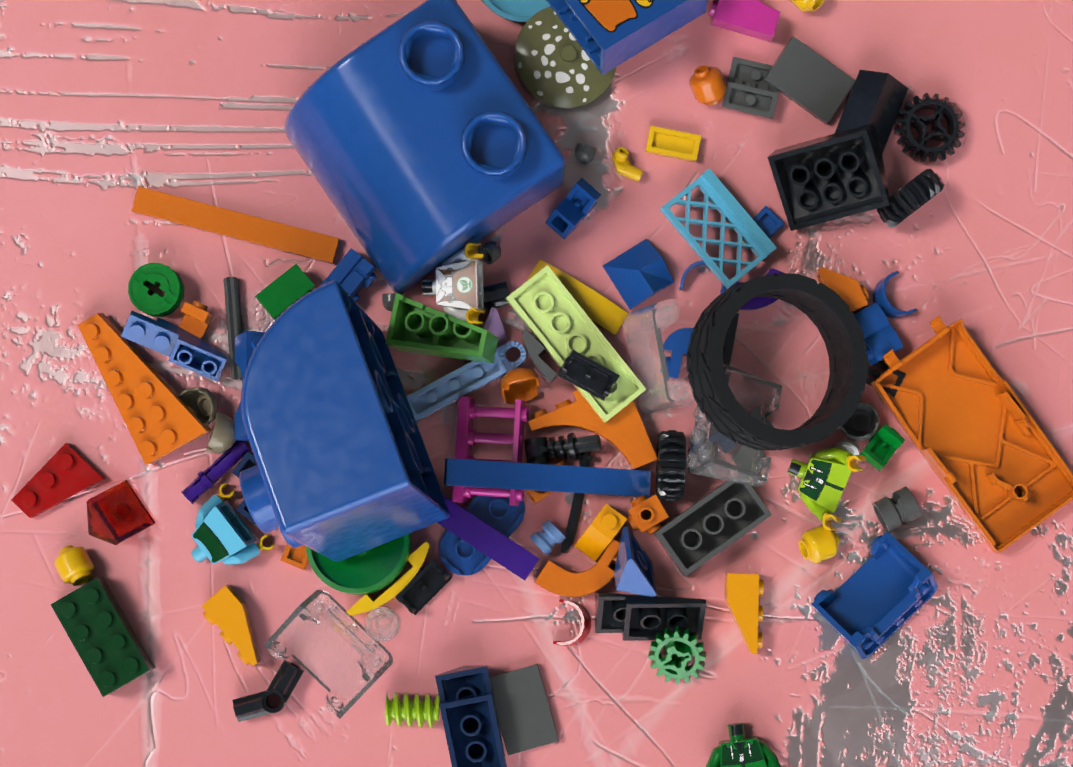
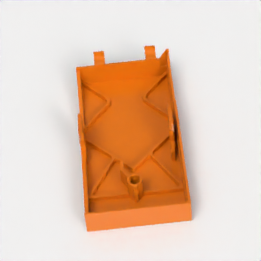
M939 315L930 322V326L936 335L902 360L897 358L893 349L885 354L883 359L890 369L873 380L871 385L992 551L1000 553L1073 500V474L1006 380L1002 379L993 369L965 329L963 320H957L946 326ZM896 369L906 374L900 387L895 386L899 376L892 373ZM883 387L898 390L895 397L886 392Z

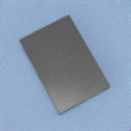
M794 36L790 38L763 79V81L824 124L829 123L855 83L852 77Z
M538 664L490 677L498 722L508 755L559 741Z

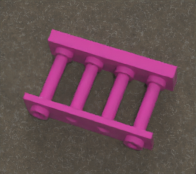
M459 396L455 459L522 463L524 423L529 420V406H526V401L516 399L515 408L478 406L477 403H474V398ZM477 417L514 418V434L476 432L473 429V419H477ZM475 443L513 445L512 461L475 459L474 456H471L472 445H475ZM453 486L452 502L468 503V498H471L472 495L510 497L509 505L519 506V502L524 499V490Z

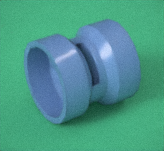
M549 520L542 524V531L534 532L529 537L547 556L553 551L555 543H561L566 538Z

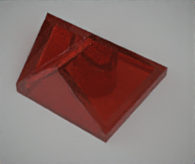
M127 480L86 501L89 535L113 545H118L155 524V521Z

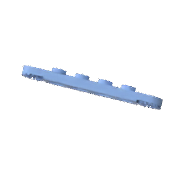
M516 341L507 342L496 348L493 363L471 361L408 395L407 399L415 421L418 422L459 400V396L464 397L500 378L506 372L522 366L527 358L525 347ZM512 347L518 348L521 352L520 359L515 362H510L506 358L507 351Z

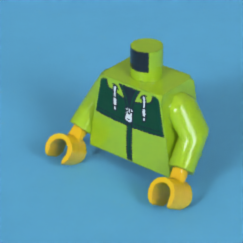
M839 447L821 449L817 453H811L807 464L792 459L787 470L788 474L801 478L797 489L800 492V498L810 512L822 521L823 527L832 531H836V529L832 527L831 521L834 519L836 522L841 523L842 518L838 515H832L831 512H835L851 472L863 470V468L858 467L857 460H866L864 455H853V453Z

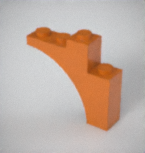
M577 389L572 392L576 402L571 403L570 399L555 405L556 410L549 413L546 412V409L532 414V420L528 421L532 432L558 426L575 427L593 432L614 445L626 458L632 470L658 459L634 401L630 402L604 423Z

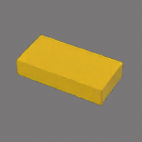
M650 125L645 153L696 162L701 135Z

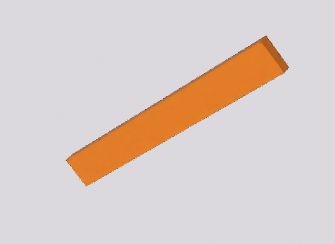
M140 186L137 188L131 210L133 213L330 264L334 263L340 241L337 237Z

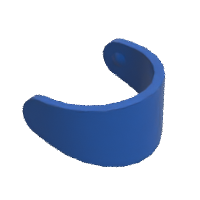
M703 260L691 264L685 270L680 281L679 290L683 289L685 276L691 269L700 266L708 267ZM722 283L720 295L725 292V286Z
M899 271L893 272L881 279L873 292V303H877L881 307L886 317L893 319L902 318L917 311V308L907 312L897 310L887 300L886 284L891 277L899 274Z

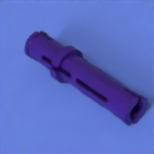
M236 441L204 472L200 471L198 477L181 491L182 494L194 504L209 488L213 489L215 483L251 449L243 441Z

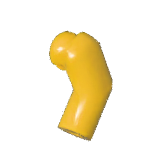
M625 147L616 148L612 154V161L616 172L619 175L639 182L643 170L631 165L628 157L629 152Z

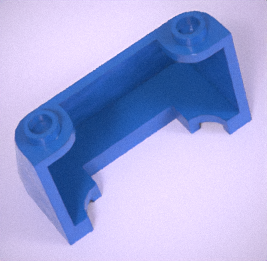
M888 531L883 536L880 535L873 540L870 551L872 557L835 592L832 589L820 591L811 604L862 659L868 658L883 645L938 589L932 572Z

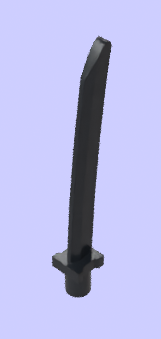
M591 451L578 455L579 466L589 467L593 457L590 456ZM574 493L565 533L566 538L563 540L561 553H565L574 543L584 499L583 493Z

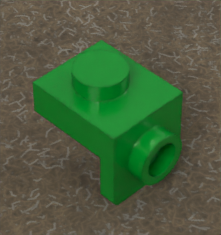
M884 424L871 437L859 455H864L866 461L880 471L885 467L894 452L904 443L905 439L895 429Z

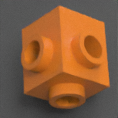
M655 494L648 499L642 495L630 502L632 508L628 509L630 515L626 518L633 530L639 528L641 533L646 530L649 535L661 528L660 522L669 516ZM643 510L651 512V517L648 520H644L641 517Z

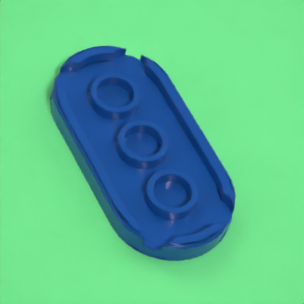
M475 496L465 510L509 538L524 518L525 504L523 500L519 502V506L509 505L510 497ZM446 530L440 540L439 553L441 561L448 570L455 574H475L481 571L491 560L490 557Z

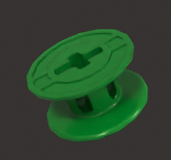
M148 263L140 266L132 274L128 283V294L131 302L138 310L152 317H164L172 314L180 307L184 298V285L181 277L170 267L161 263ZM152 283L165 292L164 296L161 297L147 288L148 285Z

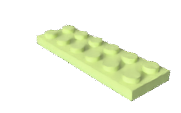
M548 265L505 298L560 368L571 350H575L620 375L604 401L575 386L604 423L646 390Z

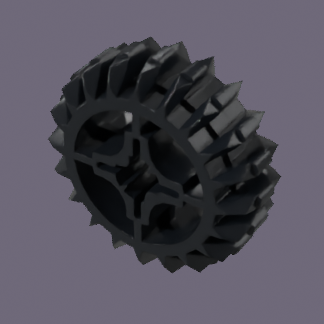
M928 93L923 95L922 100L916 95L913 97V103L907 101L904 104L905 109L899 110L898 113L901 118H897L895 124L901 128L895 129L894 134L902 135L897 140V144H906L902 152L906 153L911 150L913 152L910 156L911 159L914 160L917 155H920V162L924 163L928 156L930 163L933 164L936 162L937 157L944 161L946 153L952 156L955 153L953 147L959 148L961 146V142L958 139L963 138L965 133L958 129L963 128L965 122L957 121L962 116V112L956 114L953 112L957 107L955 103L950 107L946 105L949 101L948 97H945L940 102L939 94H934L932 100H930ZM923 109L935 111L931 117H924L922 115L918 117L914 114ZM942 116L948 123L949 134L946 133L947 130L941 125L940 120ZM934 120L931 129L932 132L924 138L925 134L927 133V125ZM910 123L918 131L919 137L917 141L911 134ZM929 139L945 142L944 145L936 148L924 146Z
M926 169L890 196L891 204L878 208L877 212L884 223L889 227H895L941 192L944 184L937 173L935 174L932 169Z
M676 430L661 431L658 435L656 452L658 458L656 460V495L658 499L665 501L681 500L685 487L686 438L683 432Z

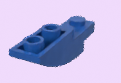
M131 311L121 334L123 338L170 357L169 362L214 381H218L227 361L225 355L204 340L159 317L156 321Z

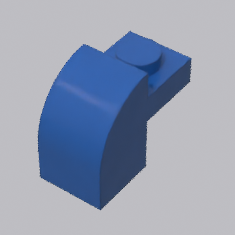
M581 178L567 197L553 210L545 223L565 240L595 207L601 194Z
M693 328L678 329L665 340L661 351L671 353L670 357H665L663 372H667L666 379H678L682 356H687Z

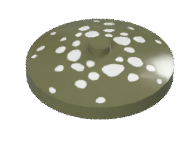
M547 7L532 16L521 29L515 43L514 66L520 83L534 99L549 107L574 109L593 102L608 88L616 72L615 67L602 75L551 7Z

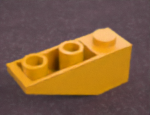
M725 573L724 599L749 653L757 654L758 648H762L763 641L762 632H758V622L763 621V606H759V595H763L764 581L759 579V574Z
M225 585L201 606L205 610L202 614L211 625L215 623L222 630L220 636L227 644L231 645L233 643L239 650L237 655L246 665L250 663L252 666H255L260 662L247 606L230 585Z

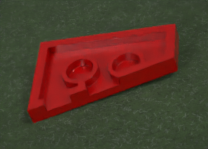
M65 443L11 501L29 518H33L73 495L79 494L90 486L105 480V478L71 445Z

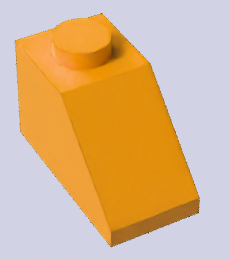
M604 504L574 546L596 561L624 525L627 518L608 504Z

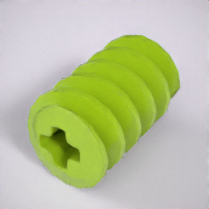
M394 692L391 700H389L386 694V725L390 726L395 718L397 726H402L404 719H406L408 727H412L416 719L419 727H423L425 720H427L429 728H433L436 720L439 722V694L436 695L434 702H431L429 694L425 695L423 701L420 700L418 693L415 694L413 701H410L408 693L404 694L402 700L399 699L397 692Z

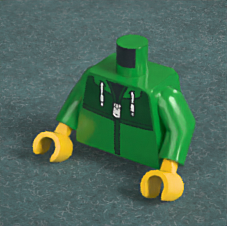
M744 723L728 725L730 740L719 741L718 747L712 750L706 767H781L776 754L765 741L758 740L756 736H745Z

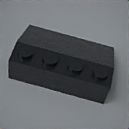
M874 123L777 149L767 157L791 231L891 204L882 150Z

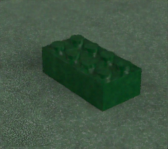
M103 577L93 579L51 604L103 697L112 694L155 668Z

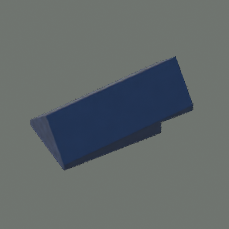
M488 665L462 666L436 675L435 679L440 698L439 706L452 767H507Z

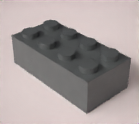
M738 472L653 534L682 575L686 577L772 514L743 473Z

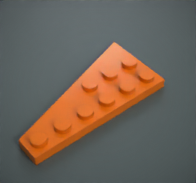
M97 313L78 325L145 465L152 464L211 431V428L206 423L203 424L195 416L196 412L181 401L178 393L158 371L141 358V353L135 347L132 348L121 337L122 333L104 313Z

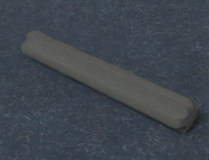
M226 277L223 281L231 378L233 380H241V370L235 363V337L243 333L239 282L237 277Z

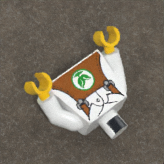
M468 243L464 249L457 251L444 260L441 267L436 268V280H423L422 292L424 296L436 295L437 305L443 306L446 314L470 324L483 325V322L478 321L479 314L485 313L483 262L474 258H483L484 255L477 254V247L481 243Z

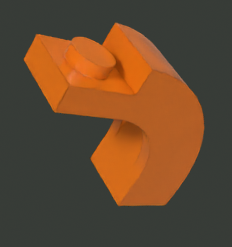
M613 539L597 563L583 572H568L548 560L534 583L551 593L561 596L577 597L593 593L605 586L614 577L615 571L610 569L608 565L610 562L614 565L616 564L620 543Z

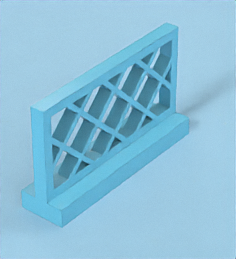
M710 168L660 209L726 289H729L777 248ZM698 187L704 194V203L690 201L691 191L694 188ZM675 204L685 205V218L676 217L670 208ZM690 206L703 208V220L689 219ZM708 209L718 210L721 214V223L707 221ZM689 224L702 225V238L693 237L689 233ZM707 226L720 228V240L706 238ZM725 228L735 230L738 234L737 242L724 241ZM706 244L719 245V258L710 257L706 253ZM724 246L737 248V260L723 258ZM742 248L751 249L757 258L753 262L741 261ZM723 264L736 265V276L731 280L723 273Z

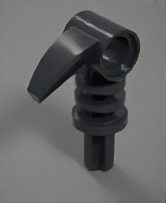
M569 433L567 439L564 436H558L557 441L555 437H551L549 442L547 437L524 440L527 463L548 464L551 463L550 457H552L553 461H557L558 456H561L562 460L567 459V455H570L572 459H578L579 453L600 450L601 439L599 435L576 438L575 433Z

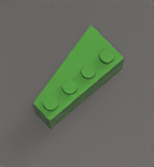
M395 294L385 344L397 351L486 363L494 362L498 337L485 329L425 306L400 294Z

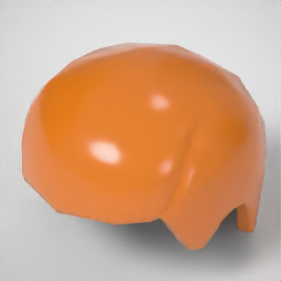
M518 367L506 372L501 379L502 398L508 404H516V399L528 402L538 396L540 381L537 373L532 369Z

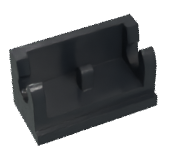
M571 350L568 353L557 374L560 378L602 401L608 397L613 384L616 383L620 376L575 350Z
M433 559L395 598L405 605L410 613L416 615L452 577Z

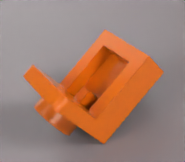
M195 300L192 305L184 302L181 309L184 316L179 327L199 338H203L213 315L207 312L208 306Z

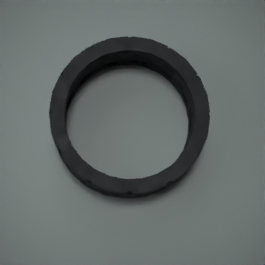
M774 273L732 287L717 296L703 310L691 333L687 350V372H689L688 379L693 397L702 414L705 413L706 419L719 433L733 442L738 441V444L755 450H783L822 441L840 429L854 414L862 398L861 395L865 390L868 376V353H865L867 346L862 328L852 311L850 312L849 306L835 291L821 282L818 284L815 279L800 274L779 273L777 275ZM752 298H775L794 305L816 325L826 345L830 370L827 391L821 405L813 416L800 427L793 430L777 429L761 423L751 416L736 400L727 382L723 365L725 336L734 316Z

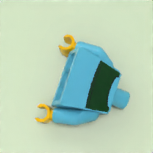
M228 483L221 484L219 494H214L198 510L195 521L196 530L192 534V538L198 546L191 551V554L199 563L208 558L213 564L220 561L226 565L243 564L259 555L261 550H270L275 546V544L270 547L263 546V539L270 536L267 534L260 538L259 543H254L257 538L227 501L234 498L236 491L233 490L229 495L223 494V490L229 485Z

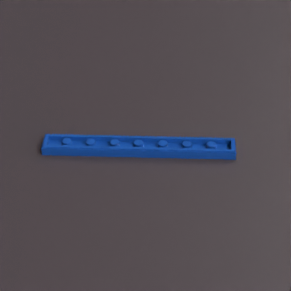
M445 458L444 485L635 497L644 495L645 497H650L651 471Z

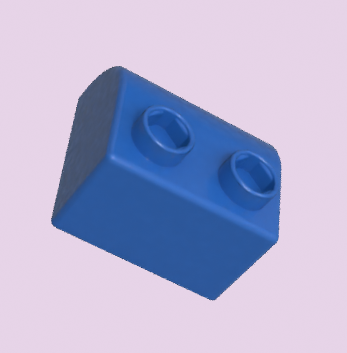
M427 0L351 51L308 87L295 102L285 121L286 136L394 293H405L436 272V268L441 267L444 260L457 251L464 249L468 243L480 242L558 189L564 180V155L456 0Z
M336 280L317 287L289 306L266 330L249 360L242 385L241 410L245 430L257 465L241 471L239 481L247 508L257 527L263 533L280 529L284 539L292 548L305 545L332 561L339 562L450 517V513L388 345L385 344L384 334Z

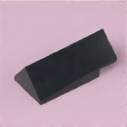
M859 70L834 134L874 123L883 154L909 88L889 73Z
M595 592L596 633H622L623 641L655 640L658 633L664 636L666 628L673 633L676 626H679L681 633H684L688 628L690 629L689 636L692 637L698 634V640H701L706 599L668 596L650 597L636 594Z

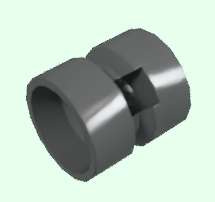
M906 486L893 492L892 498L883 497L872 503L881 525L889 533L902 527L903 521L910 523L922 516L916 499Z

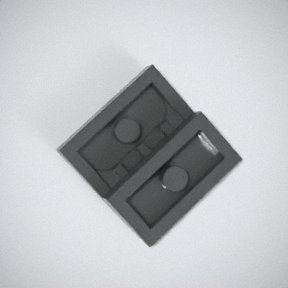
M733 57L722 107L773 119L779 93L778 90L763 81L772 65Z
M525 330L522 336L527 353L536 370L550 385L557 378V373L540 358L545 353V347Z

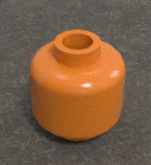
M702 65L694 70V74L689 80L691 90L699 103L706 105L717 104L724 98V94L727 91L726 82L717 67Z

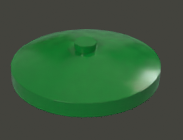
M411 533L339 562L332 561L307 546L306 553L313 571L325 584L343 593L364 595L383 589L398 577L406 565L410 554Z

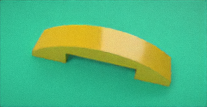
M540 259L527 281L548 265L593 323L615 336L628 313L585 284Z
M428 541L424 542L408 557V561L413 567L376 600L369 594H366L346 612L349 615L368 612L396 597L416 577L429 553L430 543Z

